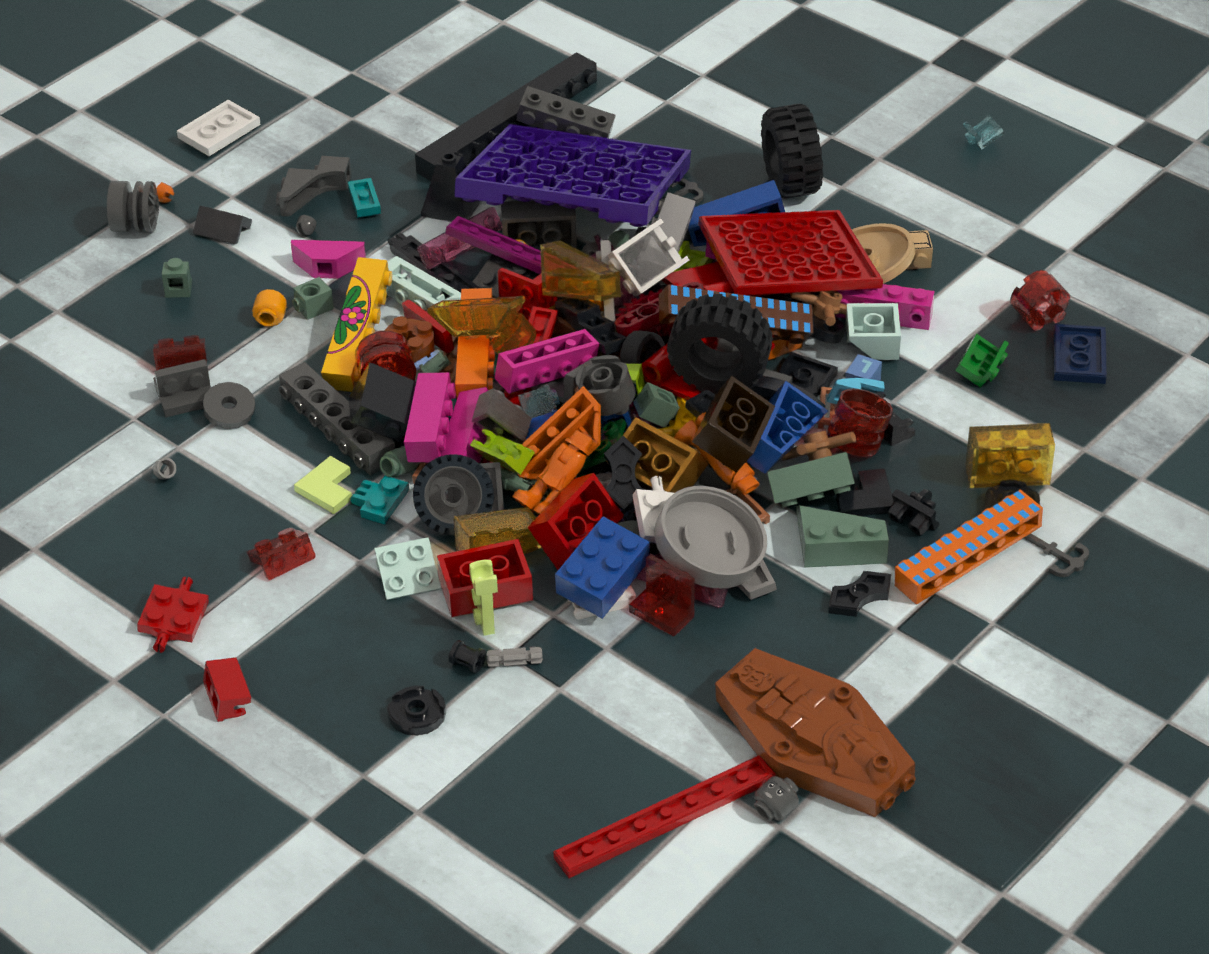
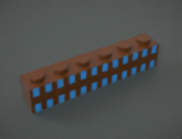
M667 285L659 294V323L668 324L669 327H673L679 310L686 306L687 302L692 299L698 301L700 296L707 294L709 297H712L713 294H722L724 297H729V295L736 296L737 300L742 302L745 300L751 304V308H757L762 313V318H765L770 325L772 341L787 340L792 344H800L813 334L811 304Z

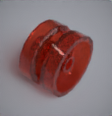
M378 331L369 334L360 341L355 350V362L359 378H361L369 363H373L415 381L417 369L408 340L401 334L393 331Z

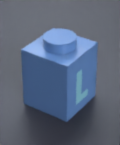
M858 354L847 369L845 378H866L881 381L882 361Z

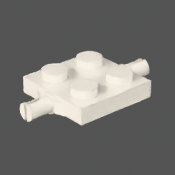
M654 476L650 479L652 490L636 489L632 495L640 537L656 543L654 536L656 520L666 501L674 494L663 489L662 477Z

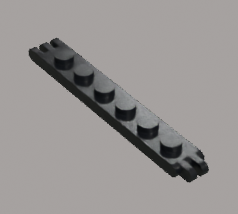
M399 233L395 236L396 238L391 237L388 239L390 250L394 255L460 293L461 289L480 288L413 236L409 235L406 237L404 234ZM498 301V312L495 313L497 316L496 332L500 331L501 327L509 326V322L512 324L517 321L516 315Z

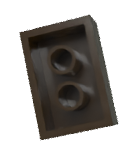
M731 376L715 394L692 442L737 473L754 454L775 406Z

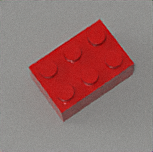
M591 473L573 479L527 528L557 570H559L602 517L617 524L624 515L596 475Z
M519 539L437 555L439 581L451 617L471 614L473 609L477 608L472 598V589L474 588L470 578L469 564L479 560H491L493 575L497 577L498 592L492 593L493 609L533 601L532 575Z

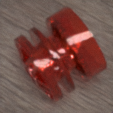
M853 388L842 391L835 408L836 414L832 416L828 427L827 436L830 438L854 432L855 442L838 446L837 448L852 455L873 456L879 451L885 434L884 430L888 427L893 408L884 398L867 390Z

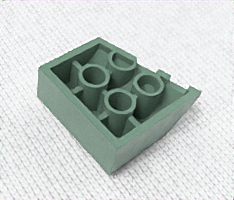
M847 452L767 472L775 504L781 502L782 507L798 504L797 498L804 496L808 497V501L824 497V491L834 489L835 494L850 491L849 485L855 484Z
M796 506L804 568L887 564L889 539L885 520Z

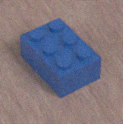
M602 517L555 573L556 593L603 619L649 562V541Z

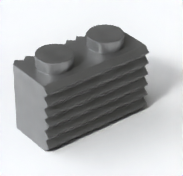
M494 388L479 395L472 422L476 423L480 428L488 429L496 436L500 435L519 444L526 441L528 429L530 428L529 425L531 424L530 421L532 420L521 406L513 404L505 397L503 392Z

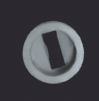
M168 457L161 458L153 465V473L159 479H169L176 473V464ZM164 463L166 466L162 470V472H160V469Z

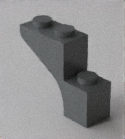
M321 156L319 165H315L314 170L289 168L286 177L282 178L281 192H277L276 204L280 206L281 216L293 215L321 193L334 190L347 191L348 182L351 179L350 158Z

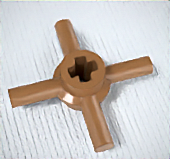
M819 291L820 293L817 295L807 292L790 293V298L814 305L812 313L816 317L825 320L828 326L835 324V314L846 315L847 305L840 303L842 295L838 291Z
M826 430L803 436L804 444L793 447L781 460L785 461L807 455L808 460L812 461L832 456L831 449L856 441L854 432H849L828 438Z

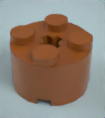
M400 316L394 318L393 323L384 330V358L391 371L398 373L405 368L408 370L411 364L425 356L430 357V353L435 351L434 332L430 322L407 319Z

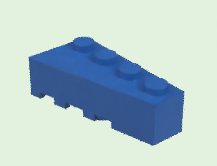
M772 180L694 207L688 226L693 246L698 247L707 244V240L698 225L700 216L785 212L775 181Z
M787 381L769 399L768 402L773 404L775 408L754 454L747 460L752 467L764 474L800 442L803 436L807 435L828 412L827 409Z

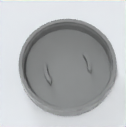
M692 486L677 491L666 501L655 524V542L663 559L678 574L691 582L705 587L731 588L746 582L757 570L767 549L766 531L755 511L737 496L715 487Z

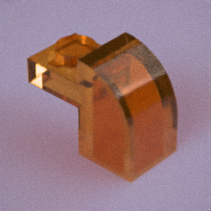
M508 306L499 311L505 325L488 336L492 348L497 354L534 343L536 329L522 313L518 311L513 313Z

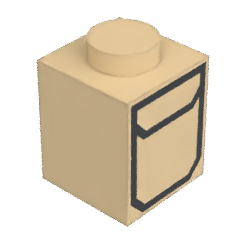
M928 230L909 231L915 245V256L907 269L931 268L933 247Z

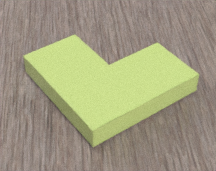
M329 456L294 484L295 492L335 514L350 502L352 496L350 491L337 485L351 474L350 467Z

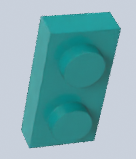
M372 179L349 181L348 190L357 218L381 214L380 203Z

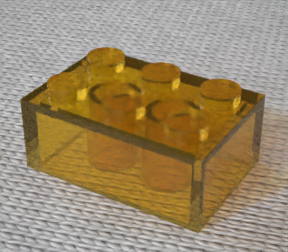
M1050 423L969 427L965 467L970 488L994 487L1003 480H1018L1026 483L1027 486L1050 485L1055 442Z

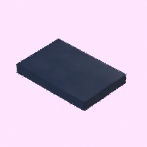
M1054 324V380L1106 384V327Z

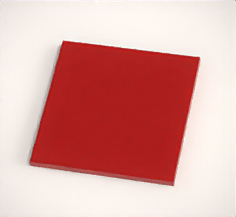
M840 210L699 217L698 225L735 294L758 295L876 289L883 287L882 277Z

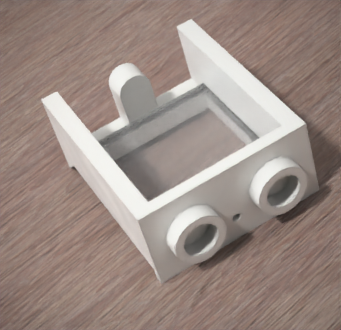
M659 219L607 255L610 259L608 260L610 267L615 273H620L624 279L623 285L630 294L633 293L635 297L689 261L687 256L683 259L674 248L677 244L672 236L667 238L660 225L664 223L662 219Z

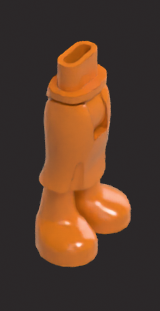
M706 412L699 415L695 422L693 420L687 422L676 433L674 438L688 446H694L716 474L725 483L731 485L733 490L739 489L743 495H747L760 485L754 477L755 472L748 462L736 473L692 442Z
M575 430L571 438H566L565 442L554 451L545 469L537 476L538 480L528 491L518 489L514 492L512 498L539 516L578 475L585 463L586 457L590 454L587 450L593 443V440L580 431ZM547 489H551V492L549 493L547 498L543 502H541V499L543 498Z

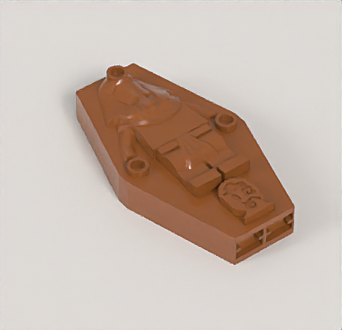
M756 648L715 683L716 701L756 755H760L777 777L782 779L787 777L797 787L873 817H876L883 810H888L901 792H906L913 786L916 779L915 762L860 692L849 683Z

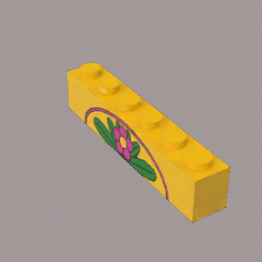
M362 257L357 259L321 371L322 378L335 390L352 392L363 374L362 365L363 362L366 363L369 356L368 346L369 343H373L375 337L374 327L375 324L380 322V307L385 305L386 288L392 283V271H389L387 260Z

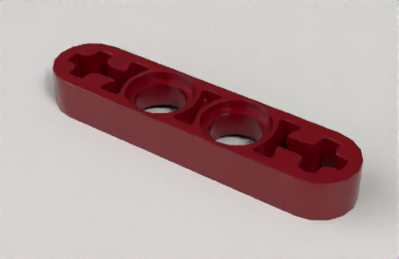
M691 282L682 286L704 290L703 285L699 282ZM659 297L618 317L615 320L616 331L627 337L633 331H645L660 324Z

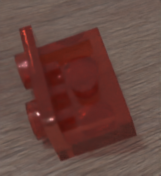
M198 335L186 336L184 341L174 342L173 338L160 339L158 344L153 346L156 370L204 359L207 363L205 338L199 339Z
M294 528L284 529L278 533V537L272 540L265 539L257 542L254 545V549L247 551L251 562L261 565L266 578L272 580L316 557L306 532Z

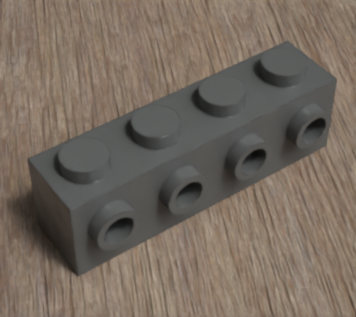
M527 86L519 105L516 121L540 129L609 138L616 115Z

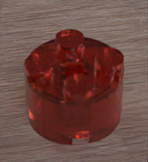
M1045 270L1031 273L1023 279L1025 284L1020 289L1016 286L1010 298L1011 305L1034 331L1040 330L1045 324L1052 321L1058 323L1066 316L1065 309L1068 306L1070 294L1052 274Z

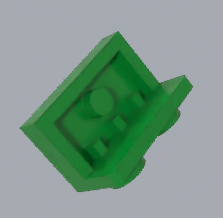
M976 334L968 345L955 371L981 388L987 380L992 382L1000 369L997 368V365L1000 366L1007 357L1008 353L1005 350L1009 343L1004 340L997 348Z

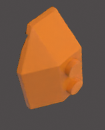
M584 386L521 444L535 453L521 475H519L520 478L538 480L537 476L545 469L554 451L565 442L566 438L570 439L575 430L580 431L593 440V443L587 450L590 454L600 446L601 405Z

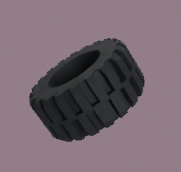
M800 103L770 108L762 115L761 144L769 182L775 181L782 199L814 194L820 190L823 183L822 149L820 147L817 126L813 120L812 113H810V109Z
M708 294L700 296L698 301L692 299L687 302L686 306L679 310L675 318L667 344L669 362L674 366V371L677 375L684 377L683 381L689 386L693 384L701 392L709 390L716 394L731 376L745 386L753 387L762 378L767 366L773 339L772 332L769 329L770 325L765 318H762V313L757 308H751L749 302L745 300L743 302L739 301L736 296L729 295V297H724L722 294H713L712 297H709ZM706 337L722 338L731 342L739 350L735 352L717 351L707 346L701 339Z

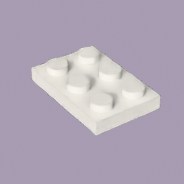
M227 100L177 130L178 139L210 156L260 125V117Z

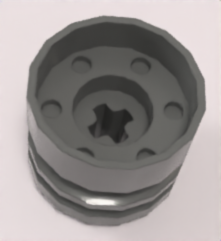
M111 181L107 194V218L110 230L113 232H129L133 221L137 232H142L144 228L146 232H154L159 215V199L155 183L147 181L143 185V182L137 181L132 192L130 182Z

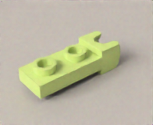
M479 560L470 563L469 569L474 588L472 589V598L474 605H477V608L473 609L474 621L476 625H481L485 636L495 634L492 593L498 592L497 577L493 575L492 561Z

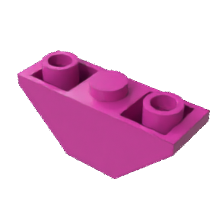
M291 240L293 262L313 278L338 279L354 270L358 257L366 258L364 242Z

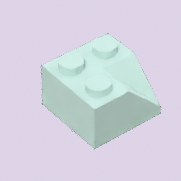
M847 303L845 326L847 343H853L875 360H899L901 331L898 303Z

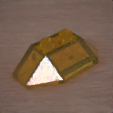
M525 297L442 300L428 307L427 311L454 337L465 336V339L469 340L485 335L487 339L500 336L501 331L511 326L525 302Z

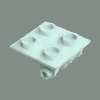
M429 537L374 548L377 558L376 565L378 571H380L386 600L441 589Z

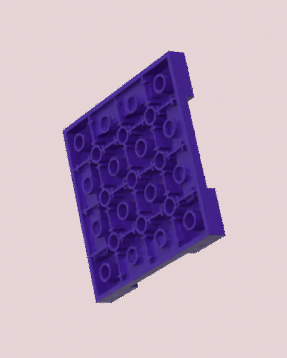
M509 124L456 177L455 197H460L466 202L486 201L488 205L503 204L508 197L522 202L534 200L543 205H554L556 203L569 209L582 207L591 212H599L598 218L606 219V222L619 223L621 221L628 222L634 227H643L650 222L658 211L659 200L671 184L677 183V181L680 182L689 170L691 150Z

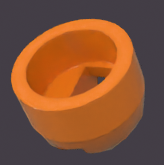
M164 182L157 186L159 202L168 203L172 200L169 198L170 195H174L172 187Z

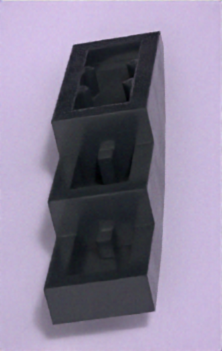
M578 294L554 302L558 311L576 331L586 329L600 343L598 349L600 352L609 355L622 349L623 342L627 337L615 331L613 321L601 315L599 305Z

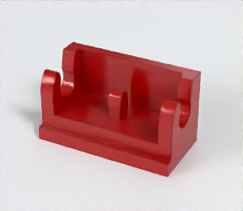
M237 657L206 661L203 683L217 722L245 715V708L233 709L237 705L251 703V695Z

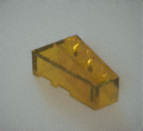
M562 241L540 245L543 295L604 301L621 296L619 270Z
M528 507L454 516L456 551L519 539L524 554L542 548L527 528L536 517Z

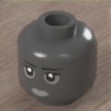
M777 776L770 777L756 790L754 807L766 820L781 821L798 806L799 799L796 794L798 787L787 777L785 779Z

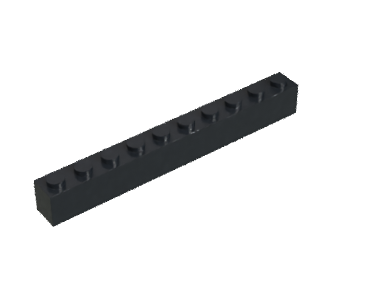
M577 52L415 153L416 173L431 181L437 162L442 154L446 152H452L456 156H461L465 164H469L509 124L528 126V124L516 121L519 105L527 86L570 99L597 82V63Z

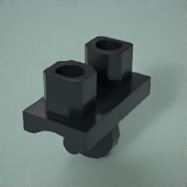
M898 489L892 493L894 502L888 510L891 520L901 524L907 515L912 517L908 523L909 529L919 536L928 528L935 531L940 525L935 520L936 511L934 508L936 503L931 501V491L923 489L920 493L912 491L910 496Z

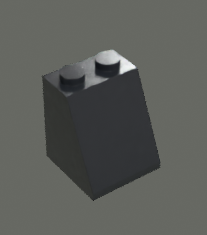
M369 363L349 396L351 423L400 442L407 430L416 381Z

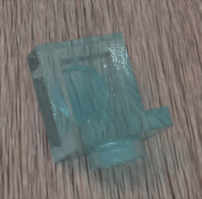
M990 116L974 127L968 122L963 124L966 130L964 136L971 145L976 144L981 150L1004 134L1002 128Z
M549 384L543 385V388L518 395L521 407L531 418L556 411V405L560 404L556 390H550Z

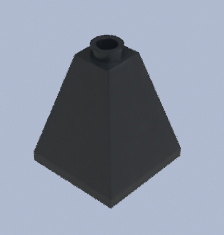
M452 152L442 154L436 164L421 210L422 217L452 222L457 216L467 220L472 216L480 200L466 202L460 197H455L456 177L467 167L461 156H456Z

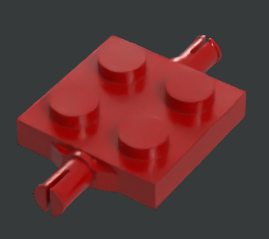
M186 576L183 577L179 588L154 584L137 623L138 632L157 637L153 645V649L156 652L159 651V648L160 653L164 652L169 640L193 642L208 606L209 596L189 591L193 584V580L190 577L186 579Z

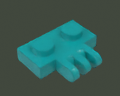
M386 475L379 484L363 480L355 494L351 496L350 501L352 504L361 507L360 515L362 518L385 525L409 492V482Z

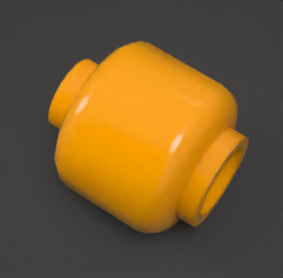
M269 289L261 291L257 294L252 308L254 319L263 326L278 325L285 316L287 301L284 295L278 291Z

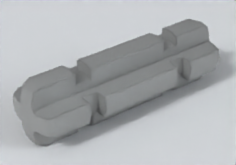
M525 647L503 649V652H499L498 649L487 651V664L489 667H499L501 663H504V666L527 665V662L530 661L531 664H541L543 661L541 647H530V650H526Z

